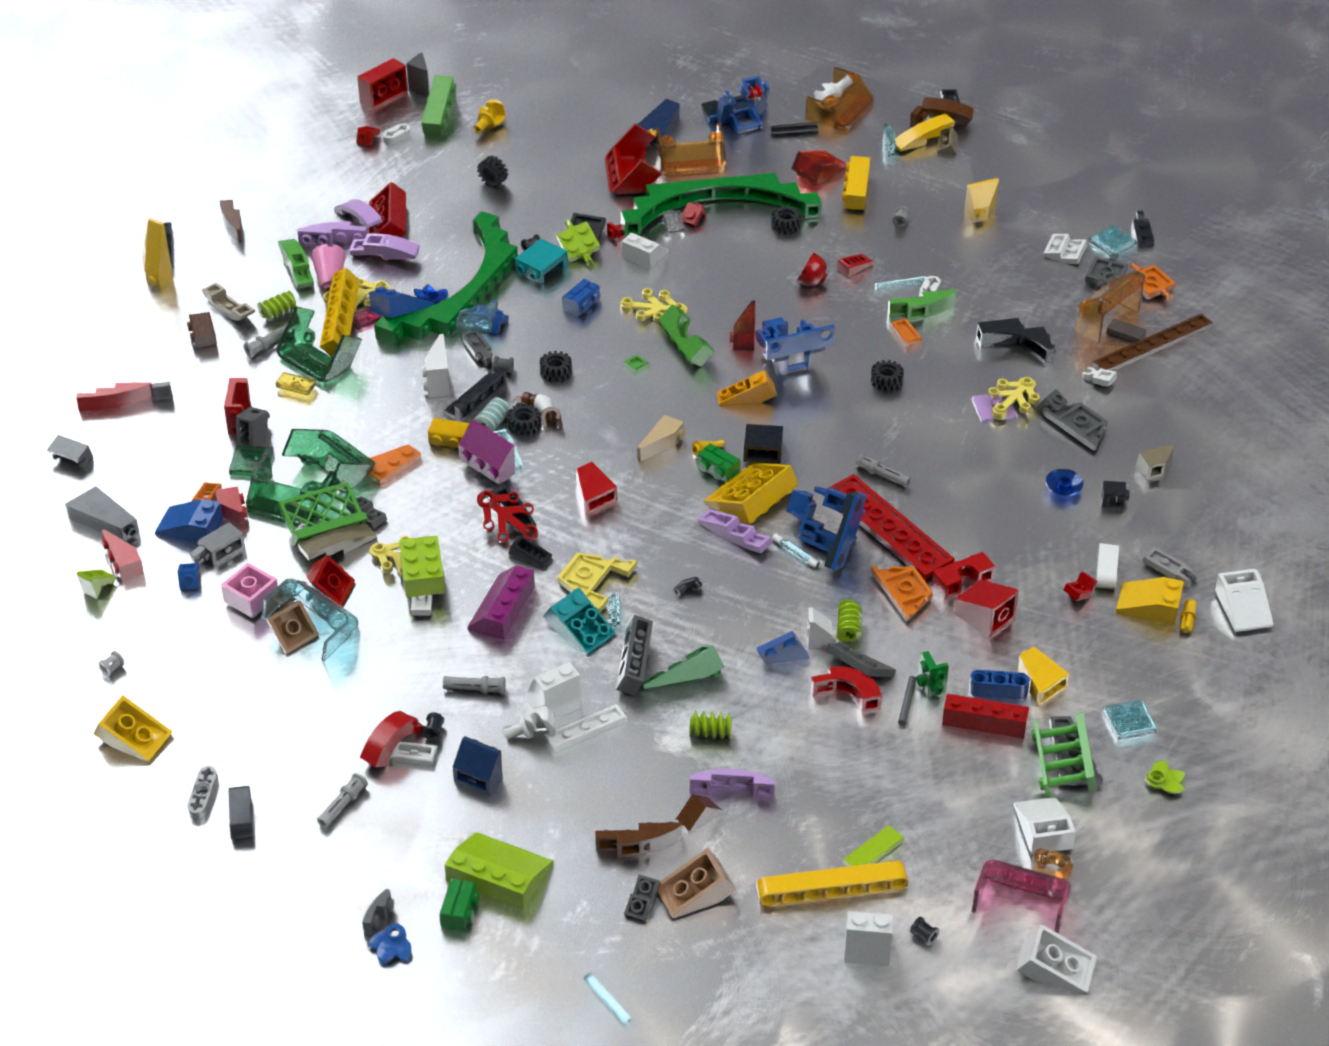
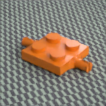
M1135 262L1130 265V268L1135 272L1127 275L1126 281L1144 297L1150 299L1157 295H1162L1167 300L1172 298L1173 295L1169 291L1175 289L1176 283L1156 265L1144 268L1138 266Z

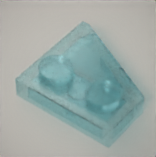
M497 300L491 301L492 304L481 306L480 304L470 309L460 310L455 324L456 329L490 333L498 307Z

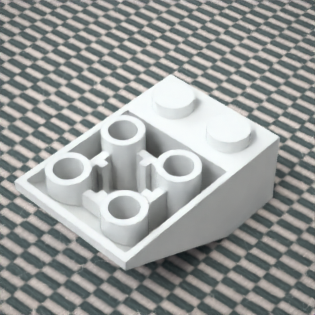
M1256 568L1218 574L1215 592L1235 632L1274 626L1264 584Z
M1056 797L1014 802V807L1031 854L1073 849L1076 831L1070 815Z

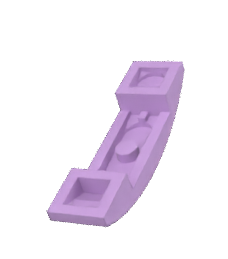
M351 199L334 207V211L341 215L350 213L357 216L360 224L368 228L382 222L380 215L370 205L358 199Z
M715 769L691 775L689 793L711 794V788L753 790V797L774 798L775 781L751 771Z

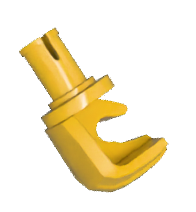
M493 99L488 100L485 107H480L478 122L473 126V131L476 134H481L485 128H495L505 121L506 111L503 103Z

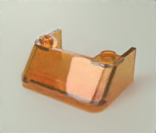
M834 67V83L837 84L848 75L853 84L842 91L843 94L840 98L829 95L821 101L807 96L805 119L841 131H849L873 105L874 97L859 74Z
M717 123V132L709 134L708 141L676 143L675 139L671 136L661 137L660 129L656 128V152L663 176L678 177L716 174L726 170L724 136L720 123Z
M1134 271L1113 277L1086 300L1081 301L1077 307L1078 315L1075 332L1099 344L1104 315L1120 304L1135 313H1139L1145 274L1140 271Z

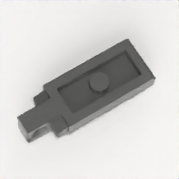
M477 329L461 334V340L475 359L482 360L485 367L493 365L491 347Z

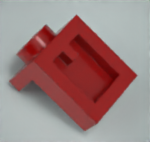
M370 126L357 128L356 144L372 146L373 138L380 135V128Z
M611 222L607 223V236L610 239L619 243L627 237L624 236L621 224L616 226Z

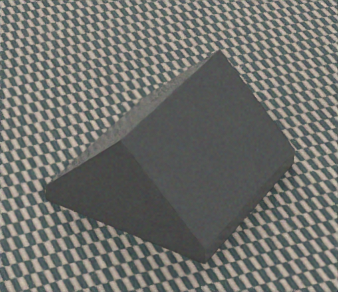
M421 52L406 63L408 90L427 97L429 96L428 70L423 52Z

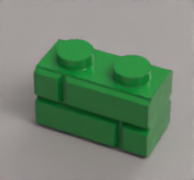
M711 443L697 455V467L701 471L713 475L717 480L728 482L740 472L741 460Z
M458 879L450 880L439 913L441 927L465 931L468 922L472 923L474 918L473 906L478 905L480 892H477L475 882H462V880Z

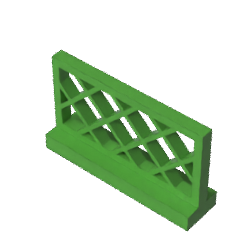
M349 482L278 502L279 509L292 535L291 542L294 547L310 538L332 530L364 525L368 519L366 513L361 511ZM345 488L348 494L347 499L336 495L337 491ZM325 494L332 497L330 503L319 500L320 495ZM308 499L315 502L312 509L302 505L303 500ZM334 499L344 503L342 510L331 505ZM291 504L297 507L295 514L288 512L285 505ZM316 504L327 508L324 515L314 510ZM346 504L353 507L356 513L349 514L345 512ZM299 509L310 513L307 520L297 516ZM329 509L339 514L337 519L326 516ZM311 515L321 518V523L314 524L310 522ZM294 519L305 524L304 527L295 530L293 525Z

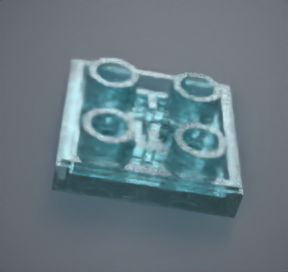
M1111 225L1090 236L1088 241L1108 256H1111L1112 253L1120 255L1137 245V240L1115 225Z
M1142 699L1103 707V713L1117 741L1157 734L1158 729Z

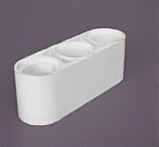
M1099 543L1096 567L1097 588L1115 590L1119 545Z

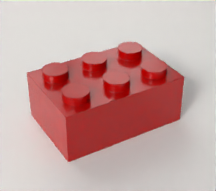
M395 58L357 76L359 102L370 110H374L408 92L406 65Z

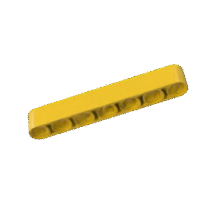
M890 861L766 876L756 881V888L761 905L776 906L898 891L906 888L909 881L904 863L901 861Z

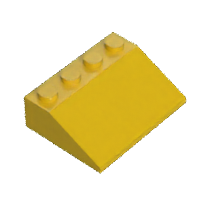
M752 462L703 501L704 504L716 511L738 516L740 523L751 524L761 514L766 513L772 505L779 503L781 498L790 494L799 484L791 465Z

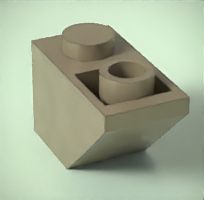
M1170 444L1139 452L1136 466L1146 480L1164 476L1172 460L1174 445Z

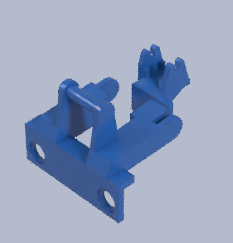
M780 317L762 321V331L760 329L755 331L756 340L764 350L763 356L766 360H772L773 363L779 362L782 376L797 370H810L813 353L825 351L827 346L834 345V324L814 328L811 323L807 324L802 319L799 321L797 333L788 335V322ZM824 331H830L827 337H821ZM804 352V362L788 365L790 355Z

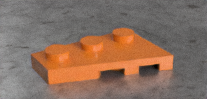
M407 444L356 462L354 465L356 470L381 486L421 459V452Z

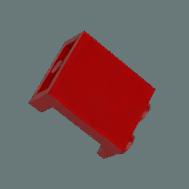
M229 378L224 402L228 434H237L236 416L252 406L248 378Z

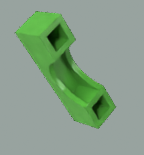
M672 304L659 319L663 325L662 329L670 334L669 338L678 345L677 349L686 355L685 359L693 365L695 363L701 367L713 354L714 350L706 340L697 335L688 338L687 330L691 320L682 309Z

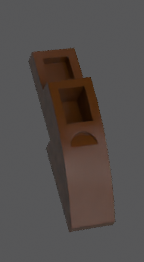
M682 822L638 823V830L595 831L596 851H617V858L644 855L664 849L682 839Z

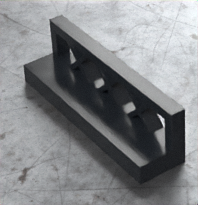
M499 368L494 373H487L444 410V415L463 422L506 385V370Z

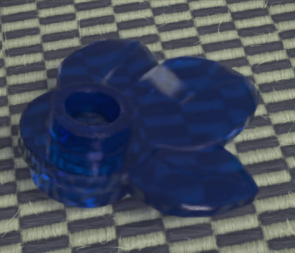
M427 284L422 290L414 289V295L417 298L434 302L435 305L447 299L448 291L447 289L436 291Z

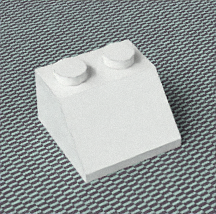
M630 233L622 240V258L648 269H651L669 252L668 248L633 233Z

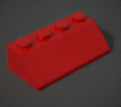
M391 181L369 201V205L380 215L382 222L369 227L368 234H386L403 238L406 234V192Z

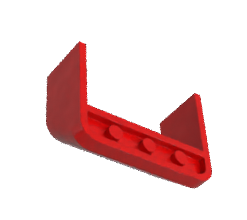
M635 123L608 151L605 157L609 191L615 195L646 192V185L653 184L662 175V172L644 162L646 157L645 148L653 141L655 136Z

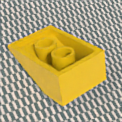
M1161 577L1122 583L1116 612L1175 625L1184 581Z
M122 695L97 724L93 734L107 745L145 762H149L173 731Z

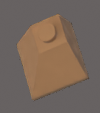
M301 600L292 602L266 619L285 654L319 636Z

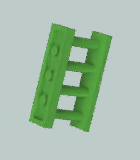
M1083 712L1076 713V722L1069 726L1040 730L1038 720L1034 721L1035 729L1031 730L1033 742H1037L1042 771L1039 784L1041 791L1045 790L1047 798H1051L1049 787L1082 781L1088 784L1089 791L1098 790ZM1072 733L1075 735L1079 734V738H1075L1076 741L1047 746L1042 745L1043 738ZM1074 749L1082 751V754H1078V757L1045 762V754ZM1077 765L1085 768V770L1077 774L1048 778L1047 776L1048 770Z

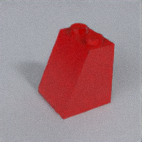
M980 580L975 585H971L964 593L958 594L955 597L953 613L989 638L1015 619L1019 590Z

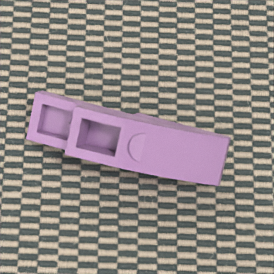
M348 221L314 224L297 230L298 242L300 245L314 246L323 244L333 246V242L352 243L353 239H365L367 227L352 226L351 222Z
M367 234L365 239H353L349 252L351 256L383 255L384 260L416 259L420 245L392 235Z

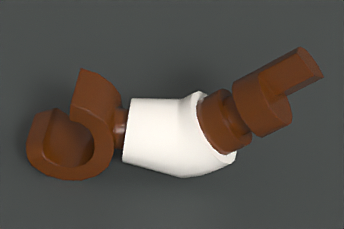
M524 392L522 397L516 396L513 402L528 404V406L534 405V408H538L543 428L547 427L549 422H556L557 428L562 429L561 413L559 409L553 407L552 401L548 396L540 393L532 395V393Z

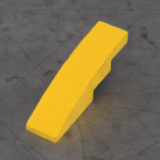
M946 113L930 118L903 132L893 139L891 144L900 152L926 145L927 139L940 136L941 130L954 127L955 121Z

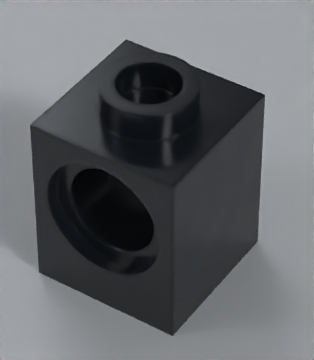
M1103 481L1100 494L1101 507L1124 509L1125 501H1129L1130 495L1129 490H1126V482Z

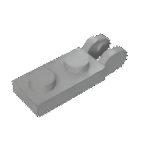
M1156 547L1143 557L1142 562L1171 579L1184 581L1183 587L1188 588L1192 581L1198 579V573Z

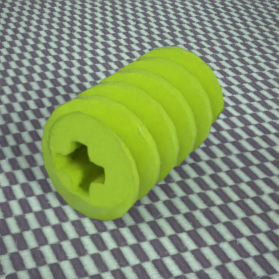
M290 290L281 293V295L278 294L275 297H271L269 300L266 299L263 303H257L258 313L262 319L266 318L269 322L272 321L271 316L274 319H278L277 313L283 317L284 310L287 314H290V308L292 311H296V300Z
M842 600L837 606V639L842 642L858 641L862 636V607L853 600Z
M694 711L693 715L690 716L689 737H691L693 731H695L696 737H700L701 732H703L705 738H708L709 733L712 732V736L715 739L718 733H720L722 739L728 733L731 740L732 718L730 713H727L724 719L722 712H719L717 718H715L713 712L707 717L705 711H703L701 716L698 717L697 711Z

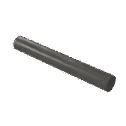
M909 676L898 719V724L901 726L906 725L916 684L915 676Z

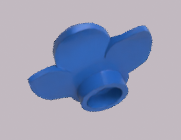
M397 923L389 925L385 931L375 933L368 944V947L377 949V958L381 965L389 962L395 956L407 962L412 951V945L406 939L407 933L405 928ZM398 931L397 936H391L392 932Z

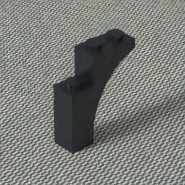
M1019 318L977 323L976 337L980 347H1014L1034 354L1045 363H1052L1056 349L1055 345L1051 343L1050 334L1046 332L1044 326L1025 328Z

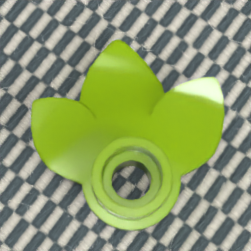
M1161 760L1152 765V770L1147 773L1145 781L1151 788L1177 794L1184 791V787L1180 783L1185 777V772L1169 769L1167 761Z

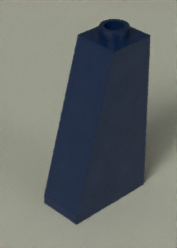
M665 99L637 124L647 131L650 129L656 130V137L649 144L650 146L661 150L664 149L680 117V103Z

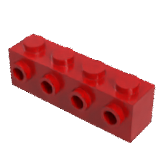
M947 693L942 725L1024 739L1029 707Z

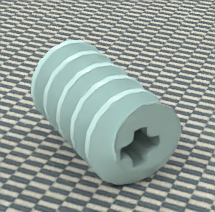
M495 397L474 420L494 432L503 420L506 419L510 406L501 398Z

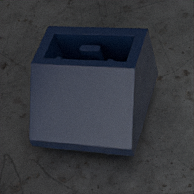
M464 736L452 767L453 780L491 795L503 779L501 750Z

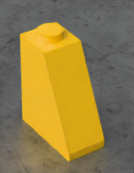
M1036 647L1022 652L1019 656L1018 671L1029 676L1028 690L1038 707L1067 688L1070 673Z

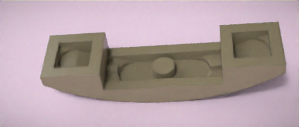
M217 282L202 289V293L209 302L230 319L242 320L255 313V309L247 303L240 304L228 296L226 289Z

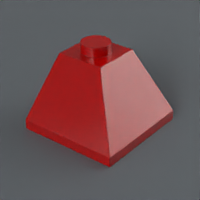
M328 555L313 563L306 576L308 581L338 608L342 607L355 582V579Z

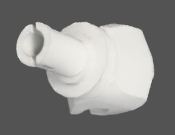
M846 75L837 84L834 82H830V84L823 83L822 86L825 90H815L814 92L819 106L823 109L833 110L842 100V91L853 84V81Z
M539 706L521 715L520 722L504 726L503 731L506 739L522 734L529 739L533 737V731L537 732L540 728H546L550 730L554 737L557 728L556 717L546 706Z

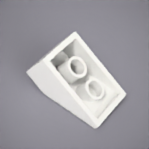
M444 334L438 336L425 357V366H422V375L426 377V380H423L424 391H428V398L450 396Z
M1040 923L1026 934L1016 970L1036 982L1085 995L1089 990L1097 956Z

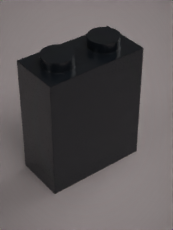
M746 424L743 462L781 464L783 426Z

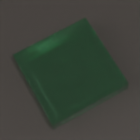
M236 445L228 469L229 475L266 477L274 453L273 447Z

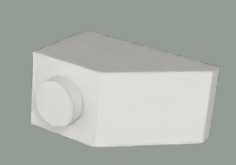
M808 607V650H826L828 643L832 644L833 641H836V629H832L831 620L813 607Z

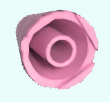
M323 244L313 249L311 259L321 290L329 292L332 276L336 271L343 269L346 255L345 251L337 245L333 244V247H330L327 244Z

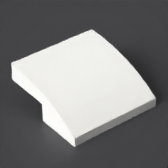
M1053 234L1043 254L1054 261L1079 264L1087 247V240L1070 239L1069 234Z

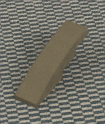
M367 524L355 525L315 536L299 543L298 547L308 560H311L321 554L331 556L340 550L343 554H346L376 539L377 535Z

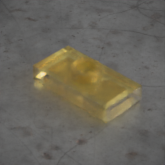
M282 372L275 382L276 388L309 395L316 386V380Z

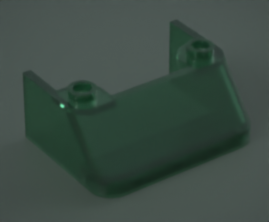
M295 306L277 346V355L319 382H328L351 366L362 339L342 334L333 357H330L313 346L316 336L315 332L309 328V324L315 311Z
M292 428L281 454L283 457H297L304 465L317 464L332 475L328 487L349 482L352 490L373 471L376 464L342 437L325 429ZM344 488V489H341V490H338V491L347 493L346 490H345V488Z
M266 453L252 472L245 502L246 510L254 515L286 523L279 509L278 502L336 485L334 472L330 471L322 483L309 481L302 489L270 480L273 477L270 454ZM325 494L320 495L319 500L328 504L332 497ZM306 499L303 500L302 505L312 509L315 502ZM291 504L285 505L288 512L295 514L297 507ZM316 504L314 510L323 514L326 508ZM299 509L297 516L307 520L310 513ZM311 515L309 521L316 524L319 517ZM295 519L293 521L294 526L298 527L300 524H302L301 522Z

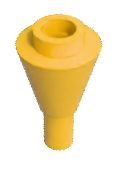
M696 440L693 443L692 452L697 457L698 453L710 443L721 448L725 446L724 440L714 442Z

